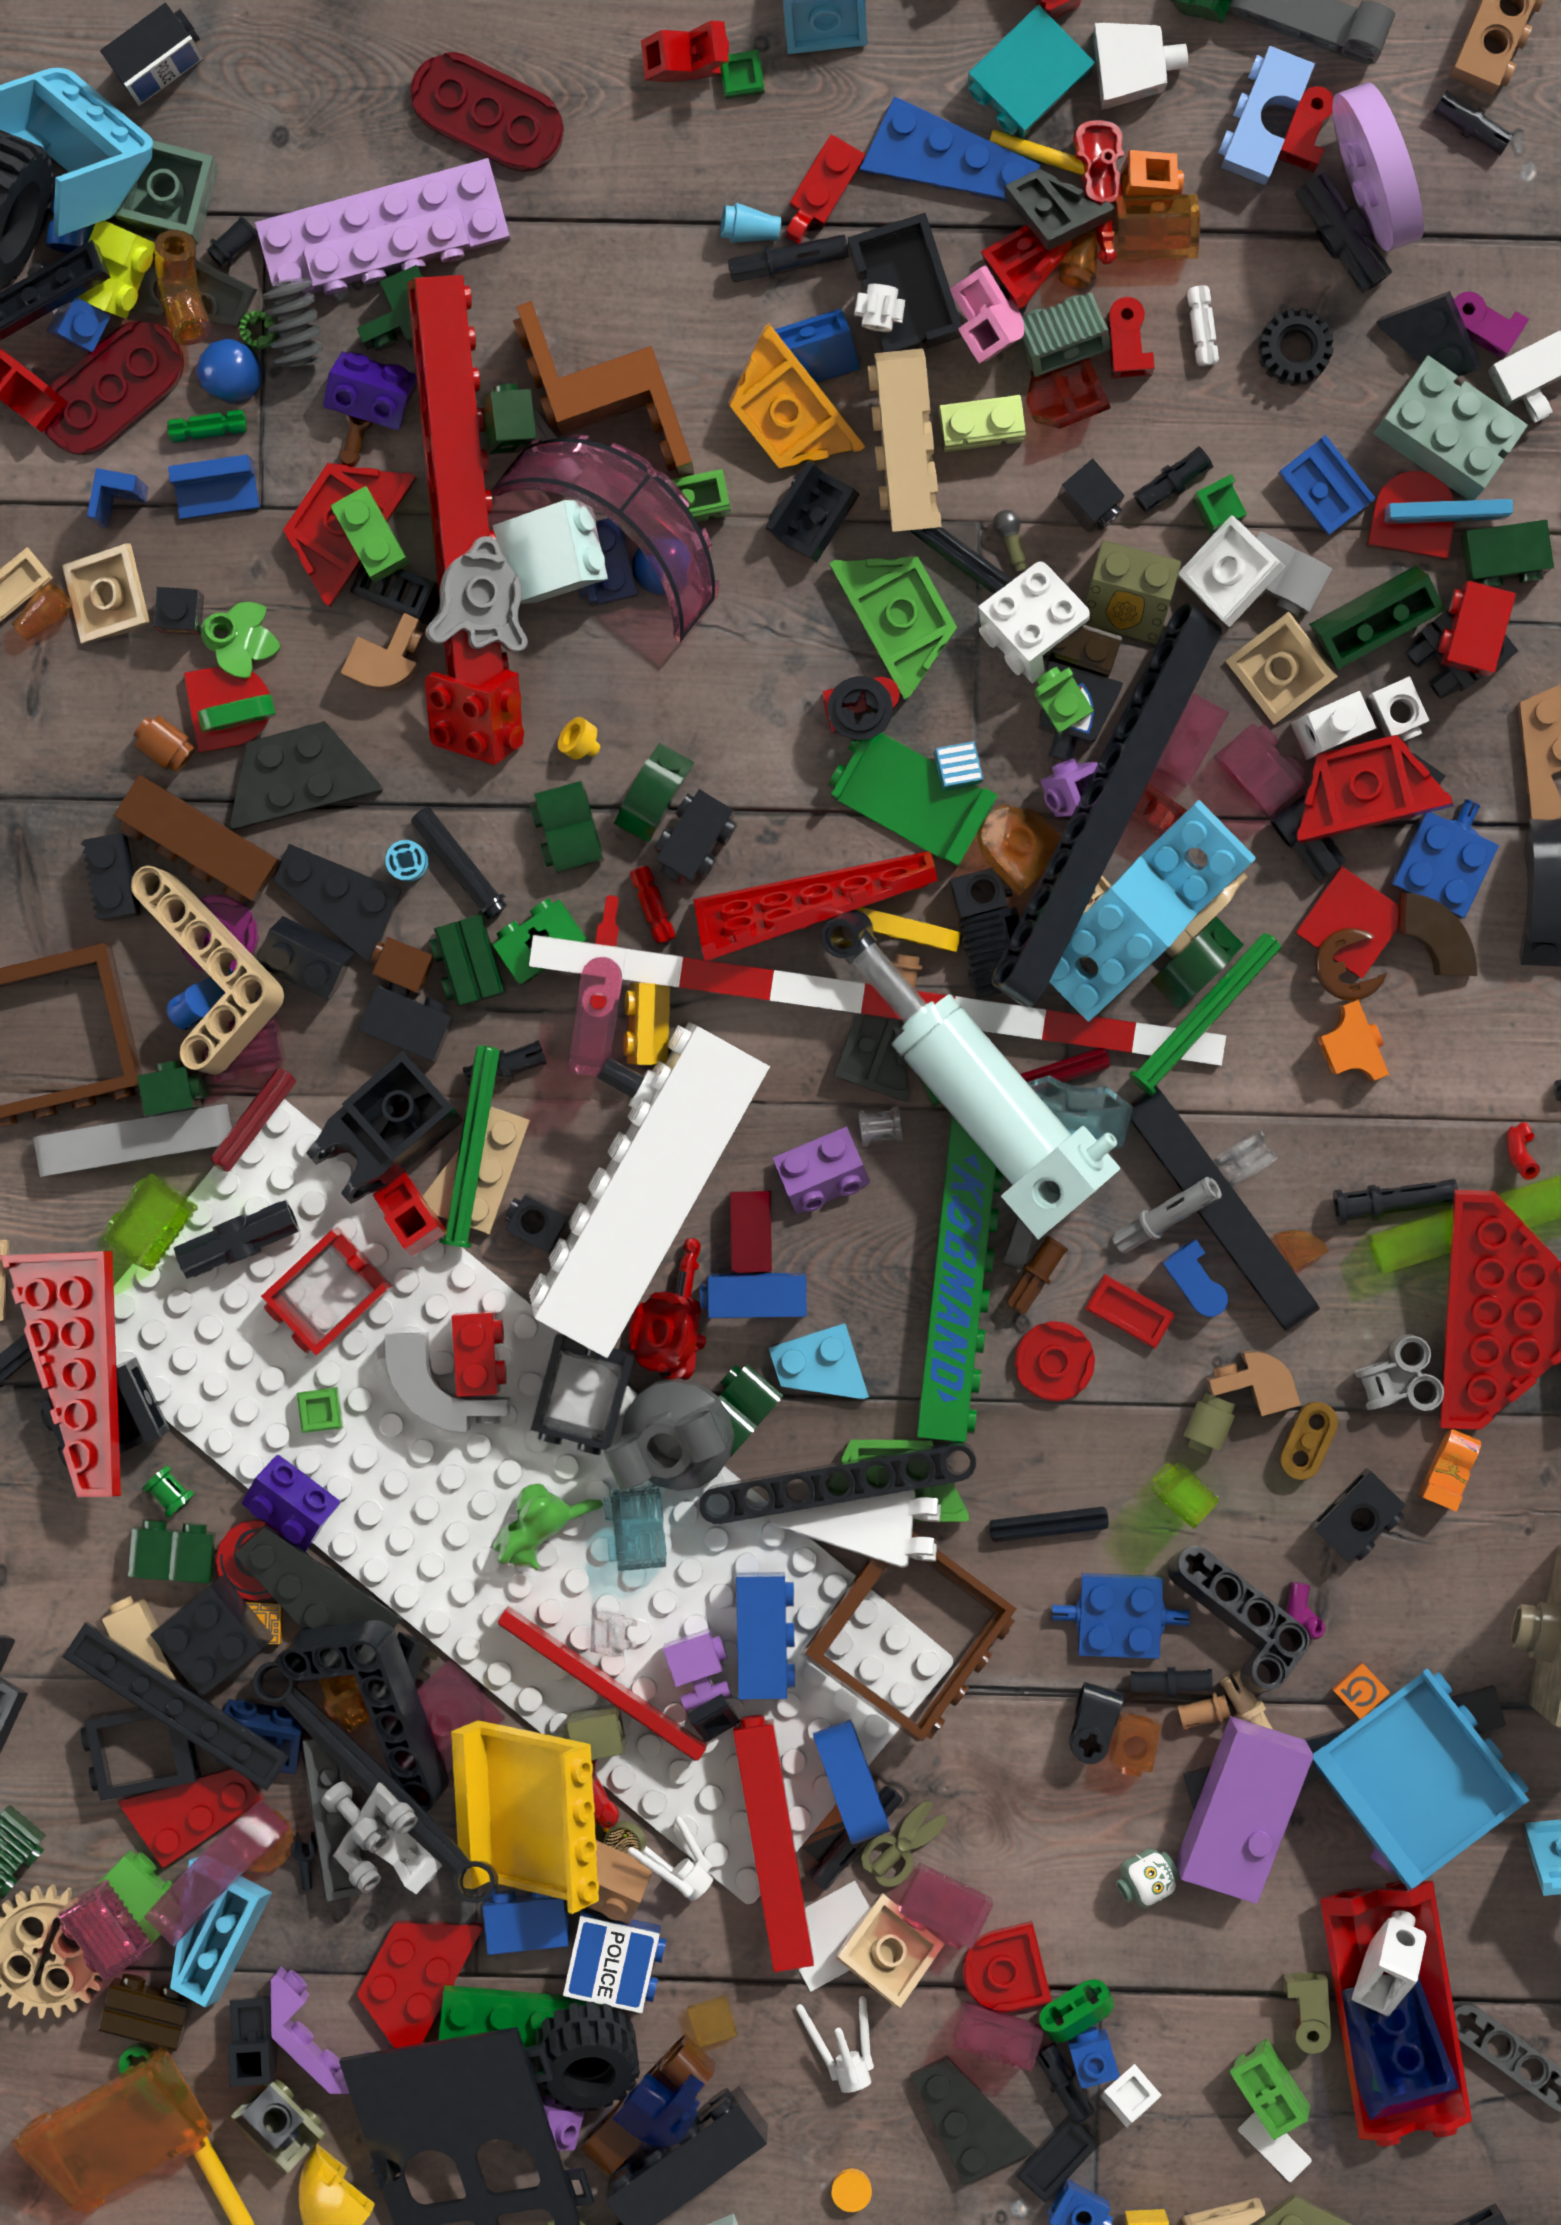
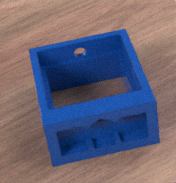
M806 1273L709 1274L708 1283L700 1284V1309H708V1318L807 1317Z

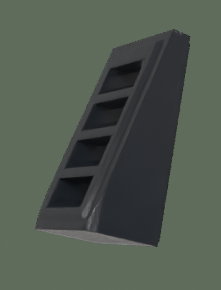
M363 564L361 565L350 590L352 594L400 615L406 613L419 619L422 624H430L440 603L438 584L436 582L399 569L379 580L374 592L368 590L372 579L369 577ZM393 576L396 578V580L393 584V587L390 591L388 598L384 597V594ZM407 583L412 584L404 603H400Z

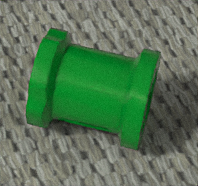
M166 1465L141 1489L145 1493L150 1492L166 1509L165 1515L169 1519L190 1501L195 1493L192 1490L186 1491L171 1474V1467Z

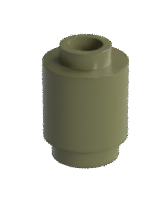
M1205 1392L1202 1401H1197L1183 1435L1190 1439L1188 1447L1207 1455H1211L1213 1449L1221 1451L1235 1418V1415L1232 1414L1235 1404Z

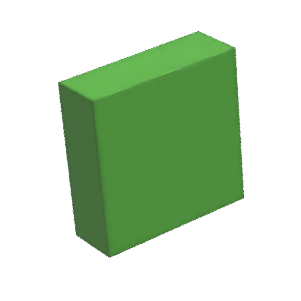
M338 1387L297 1392L302 1433L343 1428Z

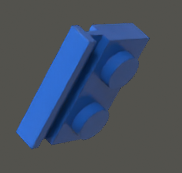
M1326 435L1278 472L1279 476L1327 537L1375 500L1374 495Z

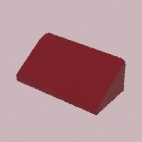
M731 1191V1273L772 1272L771 1191Z

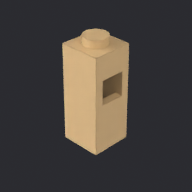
M128 1596L110 1605L109 1608L112 1613L102 1619L109 1636L185 1686L186 1683L178 1668L150 1635L158 1625L145 1597L134 1602L132 1597Z

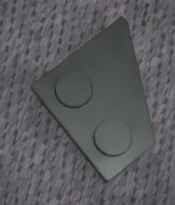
M1041 169L1005 185L1004 196L1047 251L1114 219L1115 208L1112 204L1104 201L1100 206L1084 198V190L1072 184L1062 183L1055 176Z
M856 1013L833 1076L907 1103L909 1092L906 1082L904 1056H901L891 1045L902 1034L900 1019Z

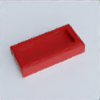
M1106 1274L1101 1278L1085 1307V1310L1154 1349L1157 1348L1175 1316V1313Z

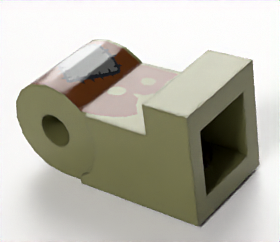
M1323 1971L1283 1974L1284 1991L1287 1997L1296 1998L1297 2016L1292 2023L1294 2039L1302 2051L1308 2054L1321 2053L1328 2047L1331 2039L1328 1979Z

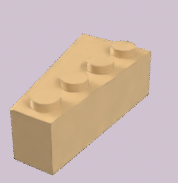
M922 348L874 353L875 365L868 366L870 391H878L879 406L871 407L873 431L881 430L882 446L875 447L877 471L885 470L886 486H878L880 510H888L893 532L942 527L941 515L936 503L938 483L935 463L932 458V454H934L932 425L931 421H929L931 410L924 350Z

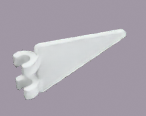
M914 1490L769 1515L768 1520L773 1526L900 1568H905L909 1564V1558L921 1561H936L937 1544H934V1538H912L914 1518L927 1522H940L941 1505L938 1504L939 1500L937 1498L923 1497L916 1499Z

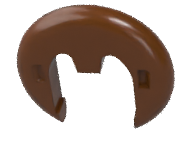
M1345 928L1332 933L1322 942L1316 954L1315 970L1320 984L1328 993L1342 1000L1355 1001L1371 996L1381 987L1387 973L1355 984H1346L1339 980V976L1347 972L1345 963L1333 961L1334 954L1340 948L1363 939L1374 938L1373 934L1358 928Z

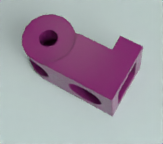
M1472 291L1463 292L1454 299L1471 341L1503 360L1526 326L1529 318L1515 311L1509 320L1487 307L1484 299Z

